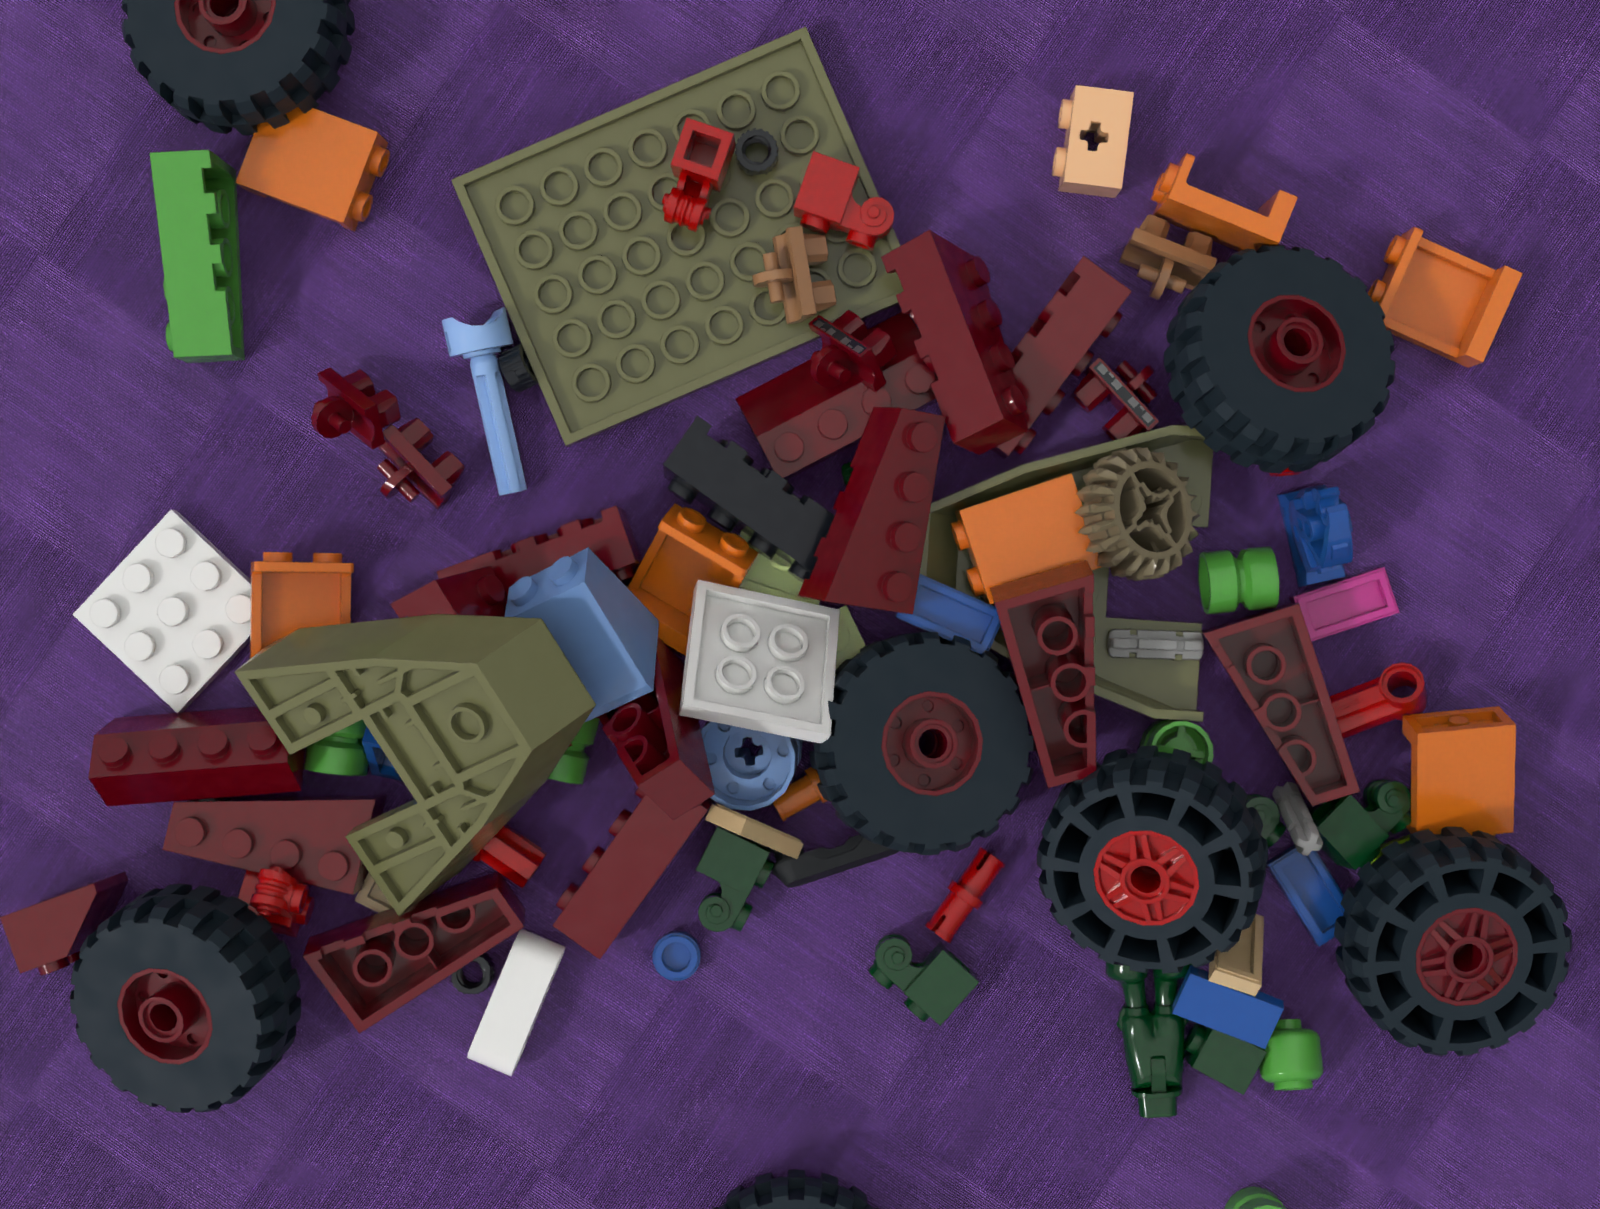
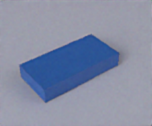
M919 574L913 614L897 612L895 616L928 632H938L939 637L951 642L954 635L965 638L971 642L970 650L981 655L985 650H990L1000 627L999 618L994 606L922 574Z
M1295 845L1268 860L1267 868L1314 943L1320 947L1334 938L1336 919L1344 915L1345 909L1340 904L1344 895L1317 851H1311L1308 856L1298 853Z
M1190 965L1173 1002L1172 1014L1265 1049L1284 1010V1000L1258 991L1256 996H1252L1208 981L1209 972Z

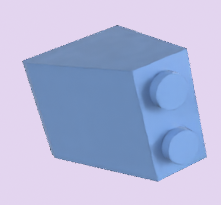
M589 547L570 557H562L552 566L530 577H522L509 587L505 617L542 618L596 703V706L585 722L654 691L659 621Z

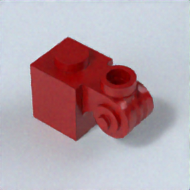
M686 118L670 164L674 177L679 178L676 188H672L670 194L665 193L662 200L665 222L671 224L678 223L679 227L687 226L688 230L697 232L699 226H703L705 219L709 220L712 208H709V197L712 190L721 191L735 151L734 133Z
M813 151L793 207L794 216L801 218L800 225L808 230L820 234H827L829 229L838 232L842 231L848 233L846 238L848 243L865 250H874L876 242L887 236L892 229L894 221L893 207L882 197L869 198L862 206L858 205L852 195L859 178L860 167Z
M277 866L269 867V869H260L259 873L246 870L238 895L239 899L249 904V910L257 916H264L272 924L271 930L274 933L297 938L300 925H308L315 901L314 897L309 896L310 890L307 884L298 882L289 873L285 872L284 868Z

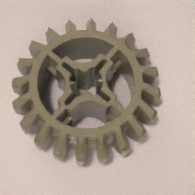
M1136 447L1129 450L1126 448L1120 449L1094 463V469L1082 476L1086 487H1083L1076 493L1083 501L1084 506H1081L1074 513L1084 519L1085 526L1078 533L1088 535L1090 543L1086 551L1099 553L1097 566L1110 567L1112 576L1126 577L1128 580L1133 581L1160 578L1164 574L1169 573V571L1181 566L1182 558L1193 552L1189 541H1192L1199 534L1192 526V522L1201 515L1192 511L1191 502L1197 496L1188 494L1185 488L1189 477L1177 476L1178 463L1165 462L1164 452H1150L1148 447Z

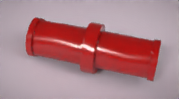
M980 847L978 853L957 882L953 880L947 887L950 890L949 894L925 926L951 944L953 937L974 908L979 910L984 902L980 899L1001 869H1004L1006 865Z

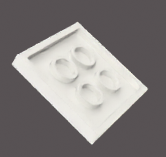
M171 509L72 615L176 713H181L188 708L250 642L251 580L177 510Z
M698 580L693 591L679 715L816 743L825 742L831 735L832 719H830L828 701L833 702L840 609Z

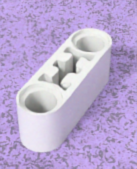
M525 929L519 931L469 1049L468 1059L512 1077L566 949L565 946Z

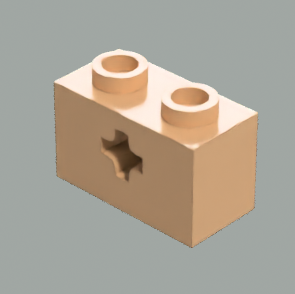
M1076 85L1070 100L1062 99L1058 128L1066 129L1064 147H1056L1052 166V176L1060 177L1058 191L1116 198L1123 185L1134 92ZM1087 132L1094 133V142L1099 143L1095 151L1088 150V142L1083 140Z

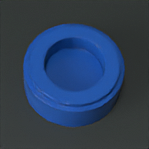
M677 930L664 934L657 941L653 950L652 960L654 967L662 977L671 981H682L689 978L696 972L700 964L701 948L699 943L691 934Z

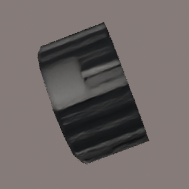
M753 128V130H747L745 134L743 133L738 138V143L735 144V156H737V164L740 166V169L751 176L767 175L768 172H771L773 167L776 166L778 161L777 152H779L777 141L774 140L773 135H770L768 131H763V129L756 130V128ZM761 143L768 149L766 159L761 163L749 160L745 154L749 145Z
M522 344L501 353L499 365L502 374L514 391L521 392L538 384Z
M487 953L473 960V962H477L483 972V977L479 982L467 980L463 973V967L452 974L451 982L458 992L478 995L490 986L495 978L494 973L496 969L494 968L495 963H493L492 958Z

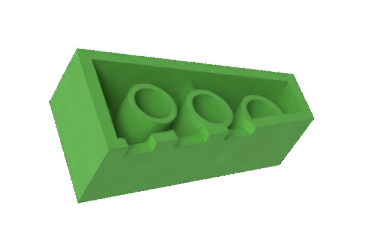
M211 150L150 152L164 271L163 287L169 313V322L166 325L167 346L170 351H173L174 358L186 363L245 360L237 184L235 183L236 170Z

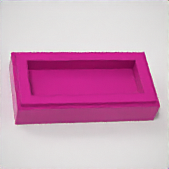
M1379 567L1289 597L1291 603L1295 602L1300 605L1311 642L1400 613L1385 567Z

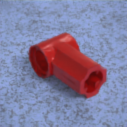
M1403 662L1387 667L1381 676L1329 696L1343 739L1394 719L1403 721V715L1420 714L1425 710L1427 704L1423 674L1414 665ZM1401 686H1409L1415 689L1412 695L1405 698L1395 697L1391 694L1394 689Z
M505 824L472 860L476 862L482 860L523 889L542 863L547 852Z

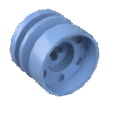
M707 721L701 730L715 795L710 797L713 801L729 809L752 811L771 805L786 792L802 757L803 740ZM747 737L752 738L754 745H762L756 756H751L749 748H741Z

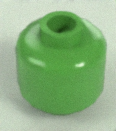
M1301 1019L1279 1020L1264 1049L1267 1053L1260 1064V1075L1264 1081L1274 1084V1091L1312 1089V1081L1318 1080L1323 1075L1319 1034L1315 1030L1302 1028Z

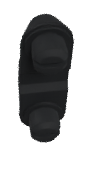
M859 834L850 837L844 845L832 849L820 847L805 853L801 849L798 859L771 849L776 859V863L771 871L786 887L793 888L891 856L899 851L875 844Z

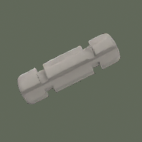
M1112 629L1109 631L1107 639L1108 654L1112 658H1129V653H1135L1136 659L1168 660L1175 659V655H1182V660H1199L1202 658L1204 650L1203 635L1198 631H1182L1183 636H1176V631L1137 630V635L1130 634V629Z
M1287 782L1283 787L1276 786L1272 795L1298 853L1308 856L1311 851H1319L1322 848L1323 841L1297 784Z

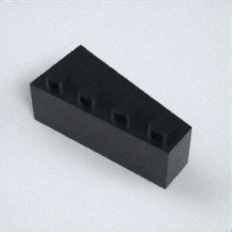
M697 415L663 464L664 478L670 481L667 490L691 505L694 499L698 500L711 509L707 517L729 532L736 526L751 537L748 544L755 551L770 560L777 554L791 564L788 572L802 583L804 579H810L818 559L814 554L821 537L826 538L835 515L806 495H803L801 499L793 495L792 493L795 488L773 470L762 467L759 472L752 467L754 460L747 455L748 452L732 440L728 442L722 439L718 443L707 435L712 425Z

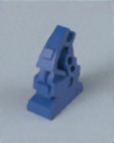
M1320 484L1277 494L1298 588L1347 576L1344 565L1352 562L1353 559L1351 535L1353 528L1348 508L1339 498L1340 491L1338 486L1327 488L1326 484Z

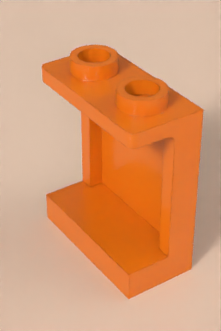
M299 107L286 113L290 123L274 129L268 122L257 124L258 133L253 134L237 176L236 184L247 192L263 198L267 196L337 222L351 231L356 230L359 221L364 222L367 219L373 203V196L369 194L376 176L381 177L384 174L390 158V151L386 149L388 142L377 131L315 108L304 114Z
M1188 153L1182 157L1177 165L1170 162L1165 173L1162 172L1150 198V200L1157 202L1153 213L1154 216L1165 219L1168 223L1189 232H1198L1212 237L1214 242L1238 252L1244 249H1255L1257 251L1262 245H1278L1298 199L1297 196L1279 190L1259 207L1257 212H1254L1190 186L1187 183V177L1196 156Z
M1415 226L1403 233L1402 236L1395 235L1383 258V261L1389 265L1382 281L1376 279L1367 293L1373 302L1378 301L1385 314L1383 321L1386 330H1391L1393 335L1467 368L1483 363L1523 273L1506 265L1497 270L1423 238L1424 230Z
M1072 473L1063 474L1048 479L1045 482L955 511L957 521L950 523L959 551L965 549L968 551L973 567L966 569V575L974 597L982 595L984 602L991 605L994 604L990 591L991 587L1084 560L1088 562L1091 570L1101 568V566H1097L1098 552L1086 551L1090 543L1088 535L1078 533L1085 525L1084 519L1074 513L1083 505L1081 499L1076 494L1078 490Z
M674 503L659 523V530L627 588L658 619V637L666 645L686 656L693 591L697 581L703 580L739 588L759 552L750 548L746 540L739 535L730 532L725 533L708 523L706 518L698 511L688 507L682 508Z
M263 552V561L251 562L250 659L264 647L300 628L351 623V574L354 573V563H342V553H313V562H293V553Z
M1501 707L1403 715L1402 733L1411 743V823L1407 826L1409 832L1412 834L1429 829L1434 835L1441 834L1444 827H1462L1471 836L1473 832L1478 830L1496 836V834L1514 833L1516 724Z

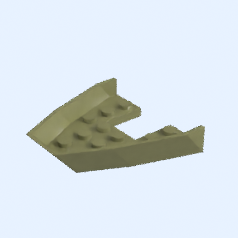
M1170 425L1022 464L932 502L920 574L974 597L966 575V569L973 567L967 549L959 551L950 523L957 521L956 510L967 508L1068 473H1072L1077 490L1080 491L1083 487H1086L1082 476L1094 469V463L1103 457L1112 455V452L1124 448L1129 450L1136 447H1148L1150 452H1164L1165 462H1177V476L1189 477L1185 488L1188 494L1197 496L1191 502L1192 511L1201 516L1192 522V526L1195 528H1208L1213 450L1203 442L1205 438L1195 427L1191 430L1189 426ZM1101 567L1092 570L1094 573L1093 615L1095 617L1094 666L1096 686H1094V694L1154 719L1203 722L1204 712L1197 710L1200 659L1182 660V655H1175V659L1172 660L1136 659L1135 653H1129V658H1112L1109 656L1107 648L1109 631L1112 629H1130V634L1137 635V630L1176 631V636H1183L1182 631H1198L1202 633V623L1106 617L1109 568ZM982 595L974 597L984 602ZM1000 625L990 649L1010 660Z
M431 614L300 628L264 647L234 671L290 755L363 720L414 797V800L354 827L345 837L398 916H401L461 872L546 782L596 706V703L542 618Z

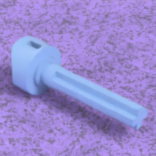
M503 307L494 311L492 316L483 325H469L459 322L453 317L444 319L441 322L449 357L463 356V359H471V373L499 496L527 490L500 365L495 353L501 352L502 347L513 345L506 309Z

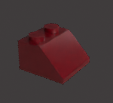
M124 871L0 917L19 972L23 973L38 967L40 975L43 976L67 967L78 960L80 948L86 938L97 930L98 925L112 916L128 882L126 872Z

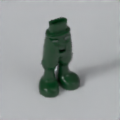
M1106 962L1105 971L1107 976L1119 981L1123 988L1125 1004L1119 1011L1116 1025L1122 1031L1125 1058L1132 1086L1131 1094L1138 1098L1139 1116L1143 1118L1172 1117L1177 1115V1096H1180L1183 1092L1184 1032L1188 1019L1172 1014V1005L1177 996L1178 982L1181 978H1185L1190 965L1193 966L1192 964L1184 966L1182 972L1163 974L1162 969H1152L1155 984L1154 1010L1149 1011L1145 996V978L1148 973L1131 971L1130 966L1115 962L1114 965Z

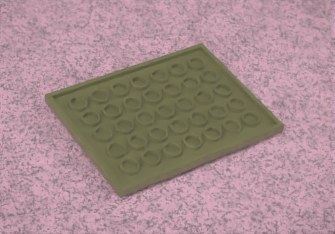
M806 26L451 179L566 447H570L820 339L821 336L813 332L808 325L818 315L833 323L846 311L850 310L858 315L861 320H864L899 305L896 295L904 291L896 272L892 274L887 273L881 258L900 246L893 227L887 236L876 242L872 251L848 243L846 241L848 233L829 229L827 234H820L802 227L803 234L826 236L828 248L827 261L819 265H810L809 270L811 282L831 280L834 285L837 302L833 307L818 312L801 323L787 324L783 302L771 304L768 287L759 288L753 286L752 276L765 271L763 254L775 252L772 238L786 233L785 229L788 227L801 226V218L794 216L793 207L813 151L860 167L859 178L852 195L858 205L862 206L869 198L879 197ZM686 118L734 133L735 144L738 143V138L743 133L745 134L747 130L751 131L753 128H756V130L763 129L765 132L768 131L770 135H773L774 140L777 141L779 152H777L778 161L771 172H768L767 175L751 176L746 174L737 164V156H735L734 151L721 191H711L709 208H712L709 220L705 219L703 226L700 225L697 232L688 230L687 226L679 227L678 223L671 224L664 221L665 213H663L662 200L664 194H670L672 188H676L679 178L674 177L670 164ZM754 143L747 147L745 154L749 160L761 163L766 159L768 149L761 143Z

